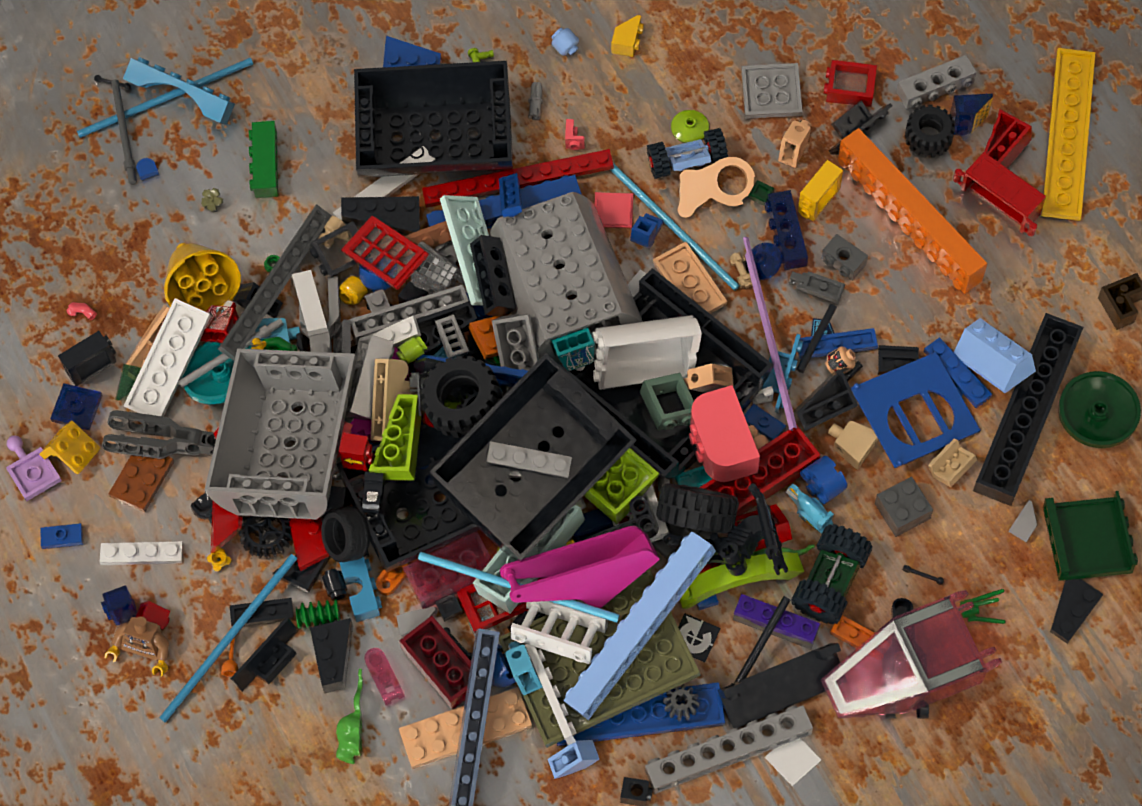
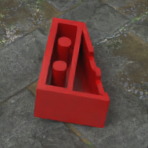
M1000 109L984 153L1008 168L1032 140V126Z

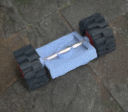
M721 128L704 131L705 145L701 139L666 148L663 142L647 145L648 161L654 179L669 176L671 174L670 165L674 171H683L689 167L703 166L706 163L713 164L720 159L727 158L728 150Z

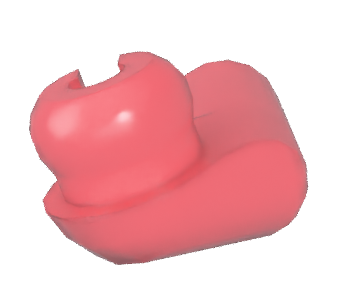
M72 302L66 310L70 316H76L77 312L84 314L89 320H93L97 315L86 303Z

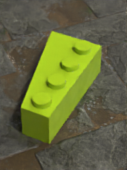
M397 395L389 416L388 425L383 431L380 446L377 447L373 464L370 465L369 472L384 473L385 480H415L422 417L419 416L418 395Z

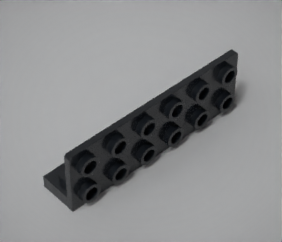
M829 643L718 689L732 728H739L751 721L761 719L828 691L825 679L841 666L837 652L841 651L839 644ZM845 674L836 681L838 686L847 683Z

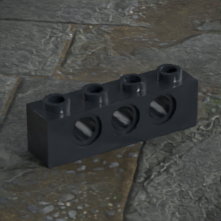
M480 235L470 243L484 312L485 315L506 316L515 310L516 307L501 240L499 237Z

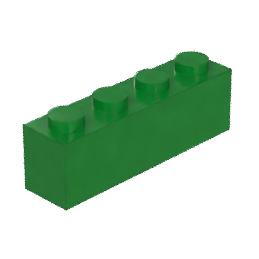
M275 121L252 122V130H249V141H252V146H249V156L252 158V163H249L250 174H253V179L249 180L250 191H254L255 198L278 197V152Z

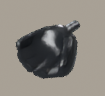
M204 493L190 505V508L195 516L204 520L209 519L212 526L213 500L207 493Z

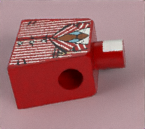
M226 301L224 306L212 305L207 309L206 312L212 316L200 341L223 342L239 318L236 304L232 301Z

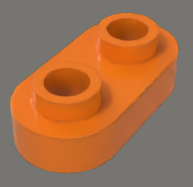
M408 563L400 566L403 568L400 573L396 572L395 569L390 572L385 570L381 572L375 582L377 591L381 595L387 596L394 593L409 573ZM386 582L390 584L388 588L382 587Z

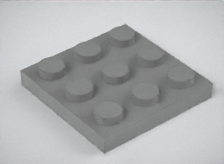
M798 63L741 66L745 119L802 116Z

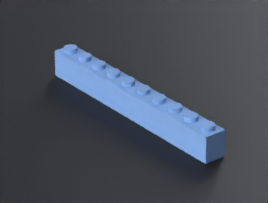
M694 532L683 538L681 546L670 555L664 569H660L651 586L649 585L645 588L639 602L634 603L626 619L620 621L614 635L605 641L601 652L592 658L589 668L580 674L576 685L567 691L564 702L587 720L591 718L714 555L716 550L712 544Z

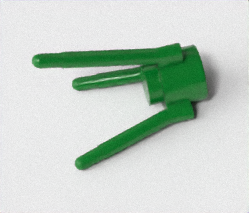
M1004 589L961 601L962 618H968V622L981 621L1005 624V620L975 616V614H979V606L999 601V598L984 599L1004 593Z

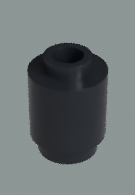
M336 568L327 570L322 580L328 597L332 601L334 599H343L347 596L346 591L348 589L342 571H337Z

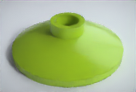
M695 110L681 111L671 122L672 134L683 143L703 140L705 138L704 131L709 130L707 118Z

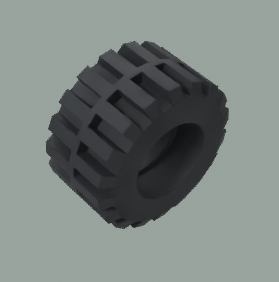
M923 105L920 106V110L916 108L909 115L905 138L906 144L910 145L909 149L911 151L915 150V154H923V157L926 158L927 155H931V158H933L936 154L940 156L943 154V151L946 152L949 149L955 132V121L952 120L951 114H947L948 111L946 109L941 110L940 106L933 107V105H928V107H925ZM931 127L936 129L939 134L928 135L922 132L921 129Z

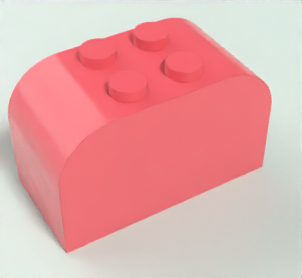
M733 385L707 392L697 397L691 409V433H689L691 444L696 445L698 450L696 451L697 460L699 463L702 462L706 473L712 479L720 482H729L758 473L760 455Z

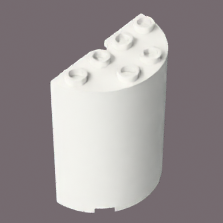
M690 315L596 328L595 332H592V338L595 343L594 382H598L599 389L643 384L644 380L675 373H681L683 378L688 377V369L695 368L696 352L699 351L702 335L697 319Z

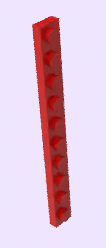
M610 149L423 187L422 192L425 206L429 208L441 205L440 198L444 195L481 197L500 193L499 178L515 173L518 174L520 179V188H524L529 185L542 184L547 180H557L566 175L578 177L614 169Z

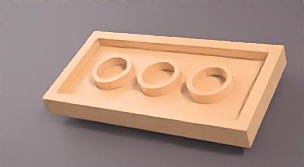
M687 242L653 259L654 266L663 277L711 314L727 305V300Z

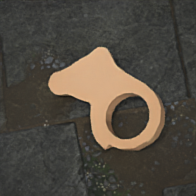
M737 157L720 159L699 170H683L679 177V206L677 209L679 215L686 218L690 217L695 209L709 198H713L727 206L743 204L742 200L750 194L753 188L754 171L747 162ZM734 166L742 170L746 178V185L740 194L727 195L722 192L717 182L721 169Z

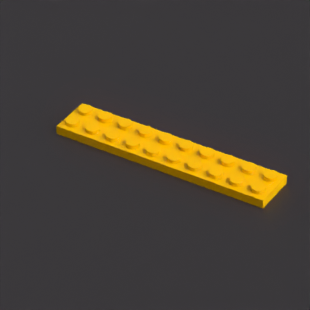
M1057 48L1043 191L1046 199L1041 212V216L1081 220L1096 52Z

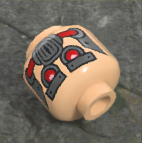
M840 346L827 355L826 367L831 374L839 369H842L845 374L855 367L856 355L852 349Z

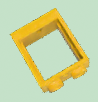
M827 160L800 192L798 212L802 217L809 218L814 222L837 194L841 187L843 175L841 168Z

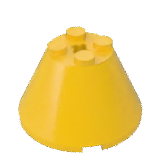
M181 243L172 253L169 260L164 285L165 299L170 307L176 298L206 312L212 305L224 306L226 301L234 299L240 287L241 274L236 262L226 253L194 243Z

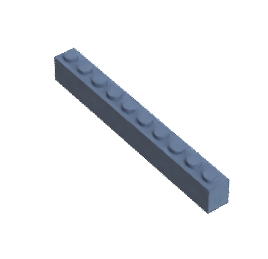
M478 629L476 631L449 806H473L500 634L497 631Z

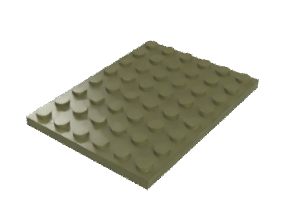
M650 568L600 608L620 616L617 623L608 620V628L605 633L596 631L589 648H592V658L601 652L605 641L617 631L620 621L626 619L629 615L632 605L639 602L645 588L649 585L651 586L655 578ZM670 612L591 718L587 720L564 702L567 691L576 685L580 674L587 670L591 663L577 662L574 659L541 649L546 660L542 662L544 668L549 667L553 676L550 682L552 686H557L561 695L558 701L560 705L565 704L569 714L565 717L568 723H573L577 734L701 676ZM549 615L533 621L530 629L541 632ZM557 618L549 635L561 638L568 621ZM576 625L569 641L581 645L588 628ZM511 632L499 637L504 653L509 650L508 645L515 641L511 639ZM540 688L524 695V699L546 748L565 740L544 689Z

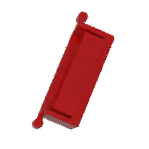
M984 152L966 172H963L961 169L955 170L953 181L962 187L961 190L963 192L973 183L970 189L1021 225L1020 233H1027L1030 237L1035 235L1037 224L1034 222L1041 215L1046 199L1044 194Z

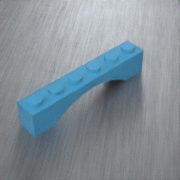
M141 57L138 60L130 59L123 77L124 80L144 88L155 85L176 86L194 99L204 116L219 123H228L235 103L229 101L230 97L221 93L217 96L213 94V89L203 86V89L197 87V82L190 79L184 81L181 79L182 76L171 71L168 74L164 72L166 68L156 64L154 67L148 65L150 61Z

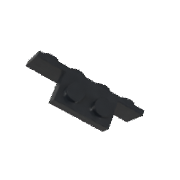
M859 101L831 125L841 139H844L858 128L861 131L864 129L867 131L872 128L877 118L881 120L889 114L887 110L892 107V104L889 103L871 115L863 102ZM841 141L828 150L830 154L836 151L839 153Z
M288 617L280 623L230 678L240 691L243 692L256 676L270 684L297 654L293 648L286 644L298 631Z

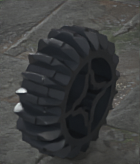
M243 516L245 523H242V530L238 534L241 537V544H244V550H250V555L253 556L257 553V557L260 559L264 554L265 558L269 559L270 554L277 557L276 552L280 551V553L284 554L283 547L289 548L290 544L288 541H293L289 518ZM274 520L282 525V531L274 527ZM251 533L259 537V544L250 538Z

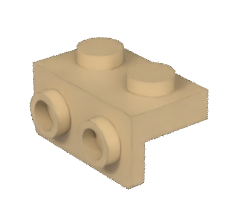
M954 438L932 459L929 468L933 478L952 487L977 461L975 454L961 448L959 441Z

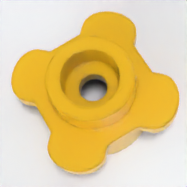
M220 548L217 552L209 554L207 561L213 565L215 571H221L223 566L231 563V558L225 554L223 548Z

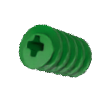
M334 599L333 606L330 605L328 600H326L325 606H322L320 601L317 602L316 607L313 606L312 602H309L308 608L305 607L303 602L300 605V609L296 606L298 628L302 629L303 623H305L307 628H310L312 622L314 626H318L320 621L322 624H327L328 620L330 623L336 620L340 621L337 600Z

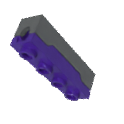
M741 594L734 611L733 620L764 631L777 607ZM785 610L771 635L811 650L818 634L820 623Z

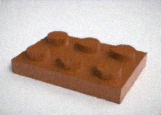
M131 455L108 493L109 496L146 512L171 469L174 459L171 457L157 459Z

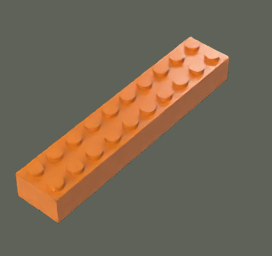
M859 128L842 139L838 156L839 164L851 173L855 181H859L868 195H872L875 198L878 206L888 212L891 220L901 226L902 231L914 240L915 245L919 249H923L928 259L939 266L941 273L952 280L955 288L966 294L981 283L987 262Z

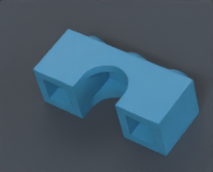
M363 556L358 560L339 562L346 585L358 583L363 586L360 593L349 597L356 622L380 616L379 608H382L380 597H375L373 592L377 587L374 577L370 578L368 571L372 570L369 559L364 560Z

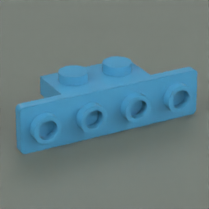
M800 334L796 335L791 355L778 351L787 390H790L792 378H789L790 373L796 370L798 362L795 359L796 353H800L803 346V341H800ZM773 367L761 389L772 386L773 392L779 394L775 406V412L779 413L780 408L784 409Z

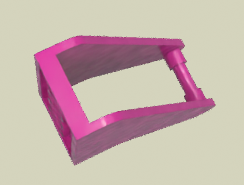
M628 526L527 557L521 561L517 560L505 564L500 568V575L509 582L511 586L510 598L515 603L577 599L582 600L588 605L602 608L660 559L648 535L637 526ZM544 578L521 586L516 581V579Z

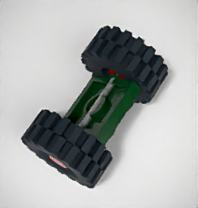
M837 524L826 526L817 543V549L820 553L807 581L803 579L799 582L791 599L792 605L797 610H801L802 614H807V617L815 618L816 621H823L826 624L828 622L830 624H837L848 602L845 597L859 568L862 569L865 566L873 546L870 541H866V537L860 536L861 534L858 532H853V529H846L845 526L840 525L838 527Z

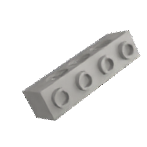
M964 55L899 81L896 92L906 109L916 108L924 102L934 101L939 96L951 94L959 88L969 87L974 83L977 72L968 57Z

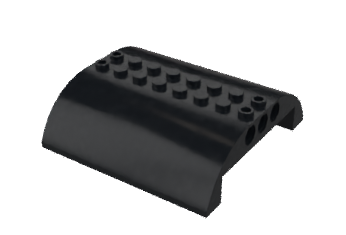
M652 268L639 280V292L633 297L643 322L693 315V318L697 319L702 332L699 351L696 352L697 361L695 368L707 364L732 368L733 388L744 412L764 385L773 368V364ZM557 362L637 440L630 449L667 479L676 477L697 461L696 451L698 450L696 445L691 444L689 433H691L690 425H681L670 430L663 429L658 431L640 394L642 384L599 389L598 382H594L593 378L594 362L585 365V368L581 371H576L575 369L568 371ZM688 389L694 401L700 395L707 393ZM677 391L656 395L664 414L685 410Z

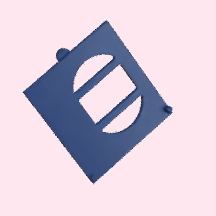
M936 352L861 384L856 383L851 387L853 395L894 468L944 448L954 438L960 441L981 431L962 398L961 390L953 383ZM928 391L940 395L949 403L954 416L951 430L948 429ZM921 394L943 433L923 443L918 439L899 405V402ZM890 407L894 409L913 445L903 443L891 432L887 419Z

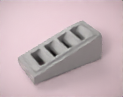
M451 315L435 321L447 358L456 359V356L467 355L469 350L455 316ZM452 323L453 326L443 329L442 326ZM455 331V334L446 337V333ZM454 339L458 340V342L449 344L448 342ZM460 346V350L452 351V349Z

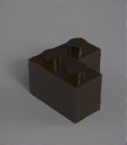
M1138 273L1103 286L1100 290L1098 299L1116 330L1133 324L1139 313L1133 304L1142 300V280Z

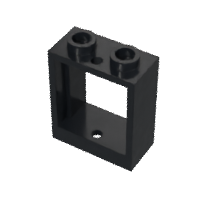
M354 222L310 244L312 247L309 249L314 259L317 258L321 265L318 267L323 276H327V278L334 277L358 264L352 260L332 270L319 247L320 244L347 231L351 239L358 231ZM363 241L356 248L360 256L367 249V246ZM369 253V255L365 259L370 258L371 254Z
M100 331L58 355L65 372L75 387L116 363L114 357L116 351L112 347L113 344L108 336H103Z

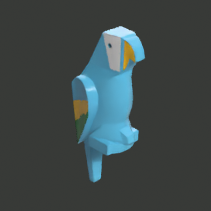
M792 484L786 493L797 505L799 517L821 534L826 526L829 524L833 526L832 518L834 514L831 511L827 512L819 500L809 497L798 489L799 487Z

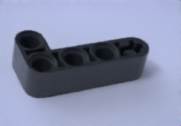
M636 496L630 501V510L634 519L586 537L581 541L628 526H637L643 530L644 525L649 522L652 523L651 528L643 531L650 539L656 536L659 527L649 502L642 496ZM645 504V508L642 511H637L639 505Z

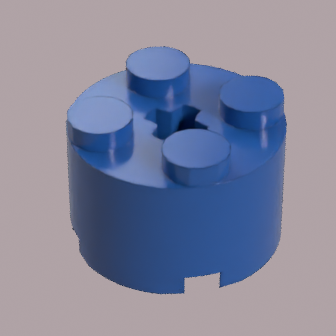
M828 456L819 458L800 471L802 478L808 484L806 486L808 493L811 496L816 495L823 505L842 493L848 486L843 473L836 471L834 468L836 464Z

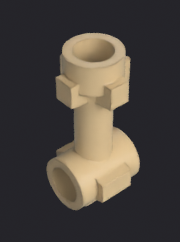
M740 252L732 254L730 256L731 266L736 265L740 274L737 277L740 288L753 286L750 273H747L743 264L746 261L745 257Z

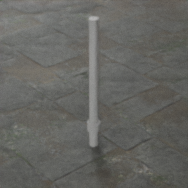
M279 318L268 326L264 325L259 328V331L251 336L243 349L252 345L254 338L265 339L272 335L271 332L284 325L282 320ZM222 353L178 381L180 386L183 388L228 360L229 357Z

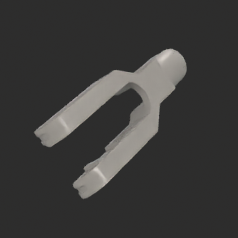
M338 276L328 277L329 321L326 323L328 332L308 336L299 304L301 331L310 339L311 352L332 353V338L341 324Z

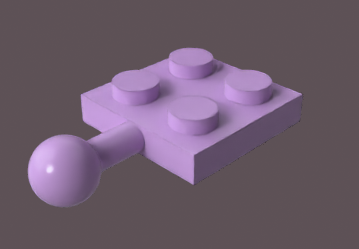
M13 435L8 438L7 447L9 450L16 452L19 460L7 466L6 469L27 502L62 480L48 458L44 460L39 455L43 450L41 447L26 455L22 448V439L19 436Z

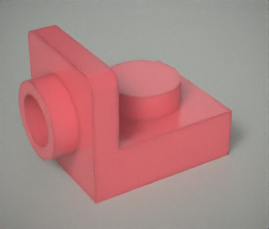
M566 119V149H584L585 137L578 136V127H574V119Z

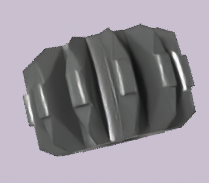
M683 684L680 690L676 687L673 688V692H666L668 697L663 699V703L666 704L664 710L665 712H670V718L678 715L677 720L681 721L682 716L689 720L690 714L696 715L697 711L695 708L699 707V702L696 701L698 694H692V687L686 691ZM683 700L685 701V704L682 703V704L678 705V701H679V702H682Z

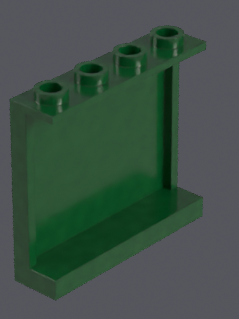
M1115 491L1114 497L1061 503H1054V498H1045L1043 512L1058 581L1133 573L1135 565L1138 564L1137 554L1133 553L1132 550L1133 537L1128 533L1129 520L1127 516H1124L1125 504L1123 498H1120L1119 491Z

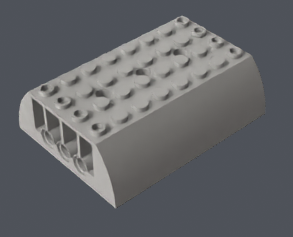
M570 192L522 209V212L517 216L499 217L493 224L489 236L499 237L501 240L516 307L511 313L512 315L530 314L539 360L547 353L556 363H561L552 343V340L586 328L589 329L592 336V332H595L596 328L643 322L597 209L585 196ZM558 264L565 265L562 269H555ZM569 295H577L574 300L567 299Z
M237 349L205 485V492L216 504L235 515L316 520L325 513L356 367L355 354ZM297 406H303L301 411H293ZM289 441H296L292 447H286Z

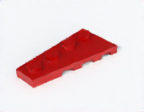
M289 518L300 571L330 556L323 544L322 522L320 518L316 520Z

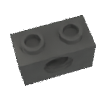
M836 234L822 250L821 259L827 266L834 267L843 277H848L853 281L866 266L868 255ZM840 257H845L847 260H841Z

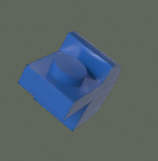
M647 213L644 217L639 216L632 227L630 241L650 249L663 225V220Z

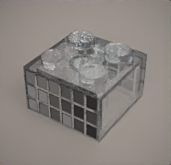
M428 253L429 256L412 274L411 282L414 283L413 286L433 294L455 286L458 268Z

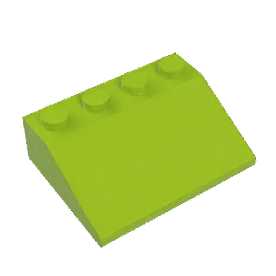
M629 448L584 496L615 524H618L631 511L630 501L636 496H643L659 476V473Z

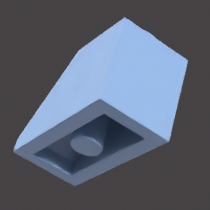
M580 740L568 745L550 757L548 762L554 779L586 769L600 759L593 740Z

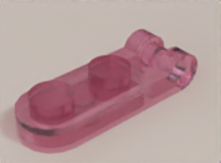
M379 648L368 650L364 657L365 663L385 705L391 704V701L396 698L401 699L405 697L384 652ZM393 686L394 691L387 693L385 689Z

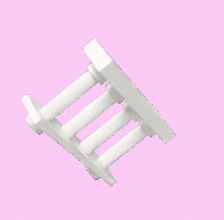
M550 601L527 602L526 608L529 611L522 625L515 623L511 625L512 640L574 659L577 662L590 664L592 661V648H589L596 631L606 632L608 620ZM537 612L549 615L541 632L530 629ZM557 618L568 621L561 638L549 635ZM576 625L588 628L581 645L569 641Z

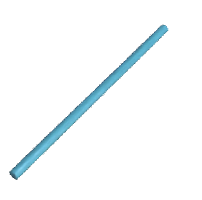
M613 163L614 169L610 171L652 212L662 219L683 242H687L690 248L723 281L736 291L740 285Z
M424 552L419 553L418 560L509 589L511 588L509 582L502 577ZM575 600L550 601L616 623L620 616L619 614Z

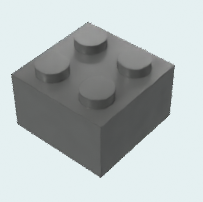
M913 477L876 495L875 505L895 537L931 519L933 508Z

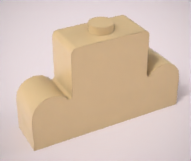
M375 359L371 440L382 441L383 431L388 425L389 416L398 394L418 395V391H410V389H416L417 387H410V381H405L409 370L407 363L403 360Z

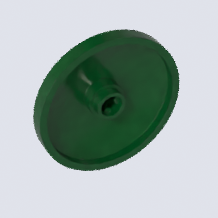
M1093 371L1075 377L1065 386L1059 400L1058 413L1064 429L1076 441L1093 448H1110L1125 442L1135 432L1141 417V405L1136 392L1125 380L1108 372Z

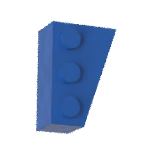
M386 36L383 67L442 64L441 53Z

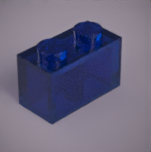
M126 585L102 594L104 601L101 602L104 613L109 621L113 620L116 626L130 621L131 617H136L138 611Z

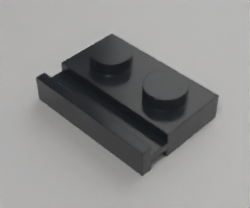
M879 345L878 375L918 360L919 347Z

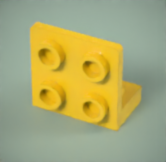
M71 420L57 432L39 455L44 460L50 455L53 457L57 456L75 474H79L100 450V446Z

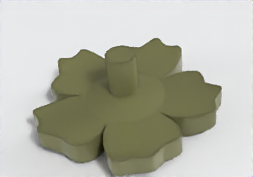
M208 189L202 193L205 197L201 199L202 206L207 207L212 212L217 211V206L223 203V198L218 197L220 196L219 189Z

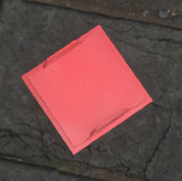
M595 192L594 206L604 228H632L633 193Z

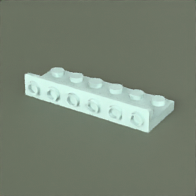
M444 195L440 198V202L471 305L483 306L470 243L480 235L489 236L478 198Z

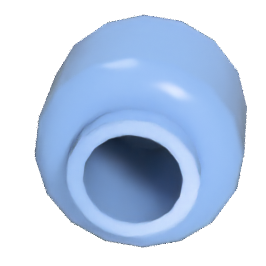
M560 28L552 35V46L560 55L565 56L569 54L571 56L578 50L579 38L569 28Z

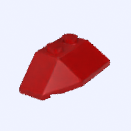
M214 501L212 502L210 553L217 552L236 536L238 528H242V516L227 511Z

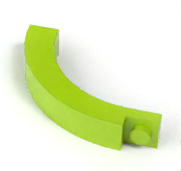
M782 552L788 572L785 573L783 568L779 570L780 575L775 573L773 560H769L766 554L751 556V559H746L747 570L739 576L730 574L725 564L698 574L680 598L682 608L688 609L715 594L740 585L764 580L789 581L804 573L798 553Z

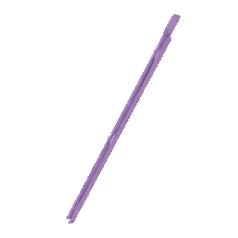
M743 237L747 252L745 258L789 430L793 431V428H797L756 265L749 238Z

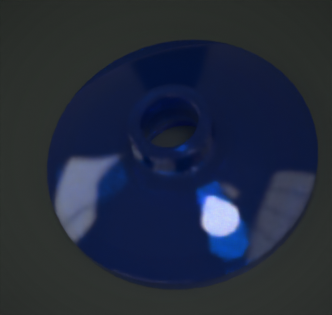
M761 243L752 249L759 280H766L774 276L782 264L780 249L772 243ZM746 261V270H747V272L749 273V269H748V265H747V261Z

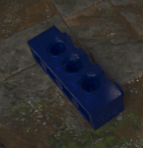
M791 190L768 194L767 202H764L766 213L770 214V230H774L775 233L773 242L774 246L779 249L777 253L779 264L783 265L784 271L807 267L808 255ZM782 229H787L789 231L783 232ZM786 246H792L793 249H788Z

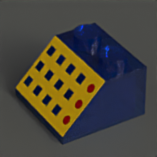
M993 93L954 95L950 111L953 117L952 120L955 121L954 135L964 136L971 134L988 117Z

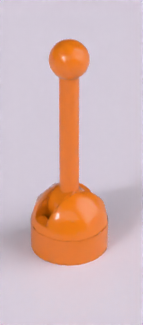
M235 637L230 642L229 660L223 663L221 674L227 677H232L238 671V664L233 660Z

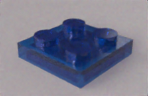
M63 383L50 419L52 422L64 425L72 420L81 429L90 431L103 395L99 391Z

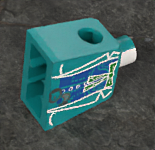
M588 328L552 340L559 360L568 371L574 369L581 371L585 368V365L594 362L595 343Z

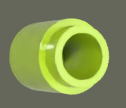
M419 336L416 338L412 337L397 347L398 352L396 354L400 360L409 364L422 356L427 347Z

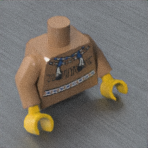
M141 616L137 618L131 617L129 623L125 622L116 629L111 642L113 646L105 653V659L111 653L114 655L113 662H115L120 655L118 648L121 647V650L158 661V664L152 668L153 675L158 673L159 669L161 670V677L168 671V665L165 661L168 657L169 641L162 634L158 624L146 621Z

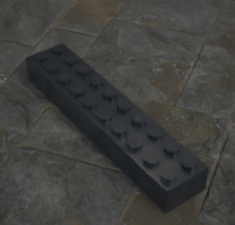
M1045 313L1029 352L1032 354L1036 372L1015 386L975 483L974 492L1012 506L1084 327Z

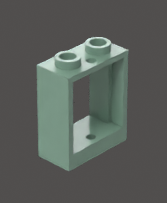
M681 373L643 381L640 394L658 431L663 429L670 430L681 425H690L691 409L694 400ZM677 391L685 410L664 414L656 395Z

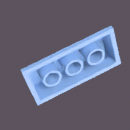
M981 318L964 329L954 350V353L966 366L1003 393L1008 392L1036 372L1031 353Z

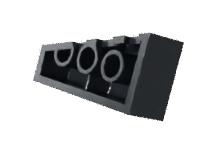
M419 196L341 197L342 221L345 224L354 222L356 227L361 228L371 216H374L401 235L406 236L420 230ZM377 227L374 228V230H377L378 232H382V231H381L380 229H378Z
M470 301L417 319L421 333L419 337L427 347L423 355H434L443 347L435 321L454 315L461 332L468 330L471 322L477 321V316ZM450 323V324L444 325V326H442V327H443V329H446V328H449V327H451V326H453V325H452V323ZM455 331L446 333V337L455 334ZM454 339V340H451V341H448V342H449V344H451V343H453L454 341H456L457 339ZM413 362L408 364L410 370L414 368Z

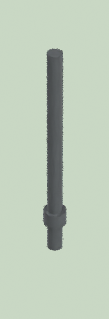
M112 80L111 84L125 158L123 162L124 169L127 171L129 184H135L136 165L132 159L119 80Z

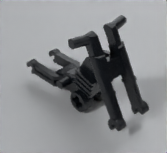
M750 484L748 489L756 499L758 515L749 516L738 526H733V529L730 530L731 533L727 535L728 537L719 538L717 533H712L710 539H704L712 544L716 550L707 564L723 563L730 574L734 576L742 575L747 570L745 560L751 559V555L754 554L756 547H758V542L764 539L766 545L765 553L769 560H773L775 573L780 575L779 570L781 568L787 573L788 567L784 561L781 549L782 543L779 541L770 506L767 505L765 496L755 484ZM667 534L663 537V541L670 548H679L685 536Z

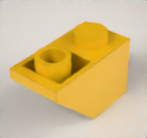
M636 15L615 27L611 42V53L633 57L635 50H639L640 39H638L639 34L642 35L644 24L641 23V15Z

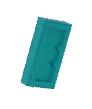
M704 466L682 472L675 477L678 485L699 488L712 480V478L706 473Z

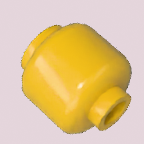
M356 276L348 277L339 286V297L342 302L348 305L358 304L368 292L367 287Z

